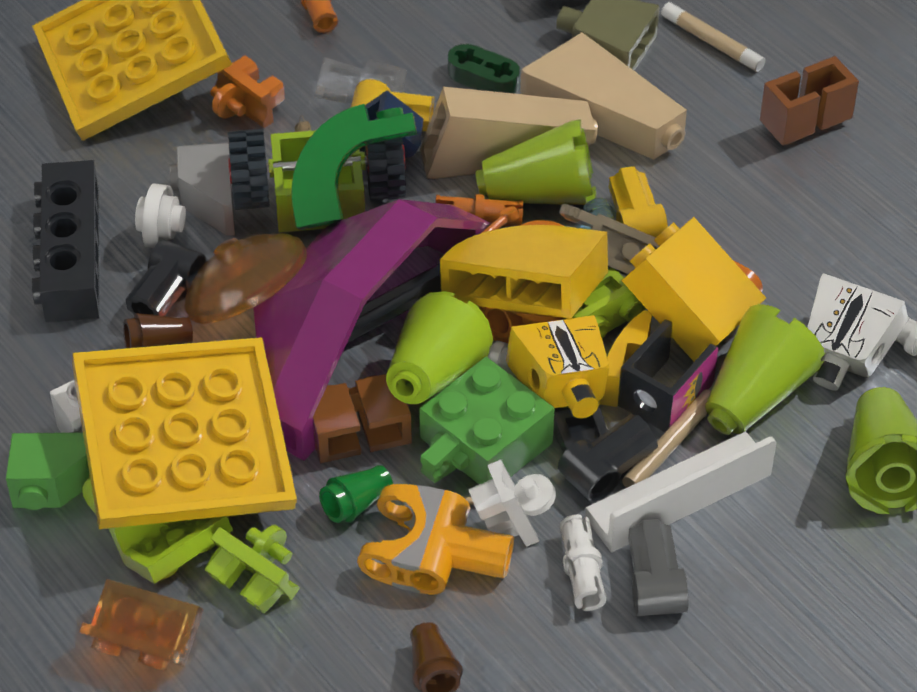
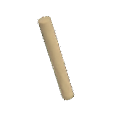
M703 390L658 439V448L636 463L622 479L626 488L649 478L708 414L705 404L711 393L710 390Z

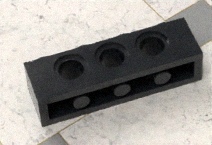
M94 160L43 163L41 181L34 182L36 208H41V213L33 214L35 238L40 239V245H33L35 272L40 271V277L32 278L34 305L42 304L45 322L100 318L99 186Z

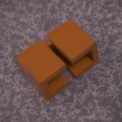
M836 56L803 68L800 94L801 75L797 71L764 83L760 121L782 146L814 134L816 125L820 130H824L853 118L859 80Z
M387 374L372 375L364 379L355 380L356 387L348 388L346 383L327 385L313 415L315 448L320 464L361 455V447L356 432L360 431V423L356 412L358 413L370 452L412 443L411 413L408 404L399 401L392 395L386 382Z

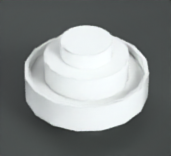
M151 184L146 197L141 196L139 198L135 213V227L138 232H142L145 247L154 248L160 240H172L176 232L183 231L186 220L185 206L179 205V199L177 196H173L170 185Z

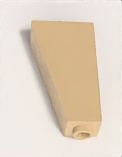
M580 33L521 69L520 94L587 101L592 118L597 122V135L654 160L668 150H674L684 141L687 110L584 33Z
M443 87L420 147L426 177L429 179L476 174V170L483 169V160L571 120L581 119L589 148V145L594 144L597 138V122L592 118L587 101Z

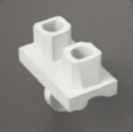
M501 459L487 465L492 479L469 489V493L481 520L485 521L488 531L514 537L520 535L526 547L539 542L538 536L527 515L535 516L542 514L553 505L556 493L549 478L540 474L525 476L514 485Z

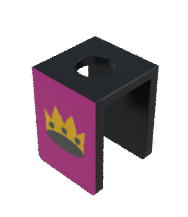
M667 319L658 326L622 365L618 397L619 407L635 416L639 415L645 422L663 432L669 429L703 390H709L712 387L718 347L710 344L671 388L653 379L669 359L673 323ZM642 390L651 395L656 402L657 408L646 405L640 399L638 393Z

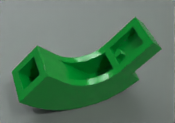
M361 104L341 111L323 123L305 144L295 166L292 180V205L296 227L299 230H305L344 220L338 192V182L345 162L353 153L369 144L417 135L413 113L404 114L402 107L391 108L377 112V120L369 121L367 107L365 104Z

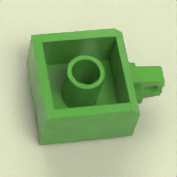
M485 357L419 408L420 438L430 445L421 455V473L433 483H436L458 468L480 485L492 479L487 465L501 459L510 477H512L553 443L555 408L488 357Z

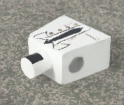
M823 273L819 281L807 327L817 337L825 352L820 360L824 361V363L814 374L813 381L826 389L837 391L847 371L863 377L871 376L908 321L905 301Z

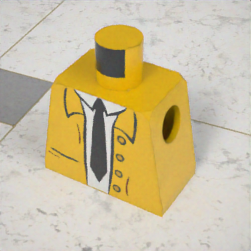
M595 316L511 327L506 363L517 379L554 408L569 406L573 416L576 418H586L594 414L599 407L598 401L604 397L609 373V362Z

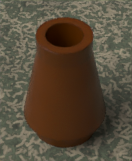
M135 313L134 318L124 319L123 322L125 348L193 342V329L189 317L179 318Z
M431 622L418 624L410 632L413 683L415 687L421 692H455L461 683L462 665L442 637L436 624Z

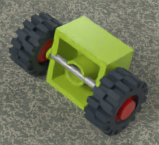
M263 129L228 131L230 158H228L230 184H232L235 210L270 208L267 172H269L270 178H274L279 232L303 231L296 227L292 205V180L300 153L316 130L270 134L272 159H268L269 164H266ZM402 138L369 144L365 146V152H360L359 149L345 162L338 182V192L344 219L365 212L362 174L364 170H367L370 200L405 197V153ZM328 225L305 230L325 229Z

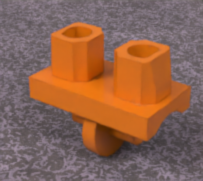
M244 55L234 61L233 65L217 72V81L210 91V95L214 97L212 110L222 119L230 118L234 114L239 117L245 114L261 127L266 128L273 123L272 109L285 100L283 82L273 75L258 83L259 68L253 60Z

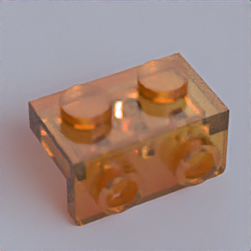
M106 579L91 625L82 622L79 633L93 640L90 648L116 657H120L122 649L139 653L138 663L166 671L169 663L185 667L204 609L194 604Z

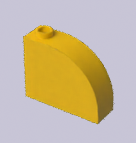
M523 225L477 234L453 246L440 259L441 291L455 293L454 298L465 303L470 300L477 306L571 319L608 274L607 232L556 225Z

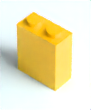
M693 217L681 228L674 222L654 239L655 243L659 246L657 249L649 243L629 261L635 269L621 281L660 324L665 319L673 323L671 337L695 362L710 344L718 345L740 324L743 315L750 306L761 304L766 297L697 219Z

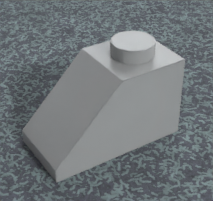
M229 143L177 146V164L169 165L172 190L180 191L181 206H185L188 212L226 236L235 235L232 184H230L228 158H230Z

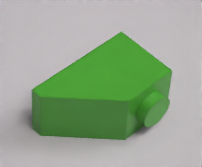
M83 432L12 433L6 482L13 508H26L29 510L61 508L83 492L82 487L85 481L90 478Z

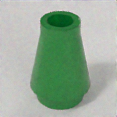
M377 465L368 470L328 479L326 486L320 489V503L324 512L332 521L336 523L341 521L352 522L378 500L381 490L388 485H392L393 481L388 470L382 465Z

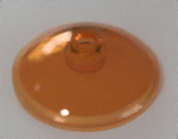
M283 233L256 234L239 240L236 238L226 240L215 248L214 255L198 271L187 291L184 310L193 322L209 324L232 318L257 306L283 288L299 272L307 258L305 245L300 238Z

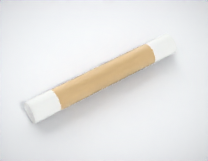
M671 2L664 5L661 11V16L755 72L761 71L764 67L766 59Z

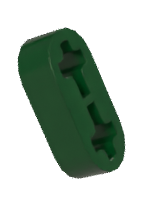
M459 44L449 50L448 75L452 80L475 90L512 94L518 92L520 88V66L517 62L472 44Z

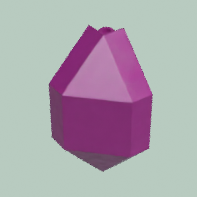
M398 199L328 225L253 303L256 338L262 337L287 452L305 461L315 450L313 415L367 300L415 248L429 246L445 254L459 242L480 234L490 222L454 205Z

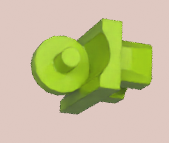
M269 526L263 532L252 527L246 534V540L254 544L252 549L221 527L210 538L218 548L204 570L212 578L229 589L244 569L254 574L240 592V595L265 614L282 594L292 600L300 590L298 585L289 580L287 572L272 563L276 559L285 565L292 557V552L284 547L287 539L286 531L279 526Z

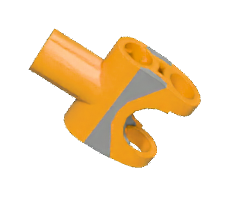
M392 484L381 490L377 502L378 510L383 516L398 522L397 525L408 529L410 532L399 539L369 542L361 547L357 563L359 568L370 578L399 589L436 595L445 590L452 568L502 579L507 576L513 552L514 536L465 526L471 507L464 497L448 490L410 484ZM390 500L403 502L405 506L397 505ZM372 559L379 560V561L383 562L384 564L378 563V562H376V561H374V560H372Z

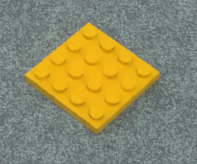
M81 0L32 25L75 130L82 141L233 65L201 0Z
M262 337L73 353L72 369L99 529L295 509L297 497Z

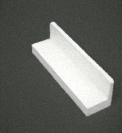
M745 431L586 507L585 516L589 518L592 529L612 553L629 545V528L637 526L642 520L659 519L663 524L670 525L770 476L777 442L770 436L755 443Z

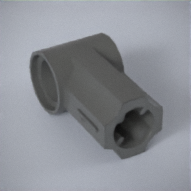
M659 519L642 520L637 526L629 528L628 537L634 570L632 574V595L636 616L687 613V579L684 568L678 569L671 526L663 524Z

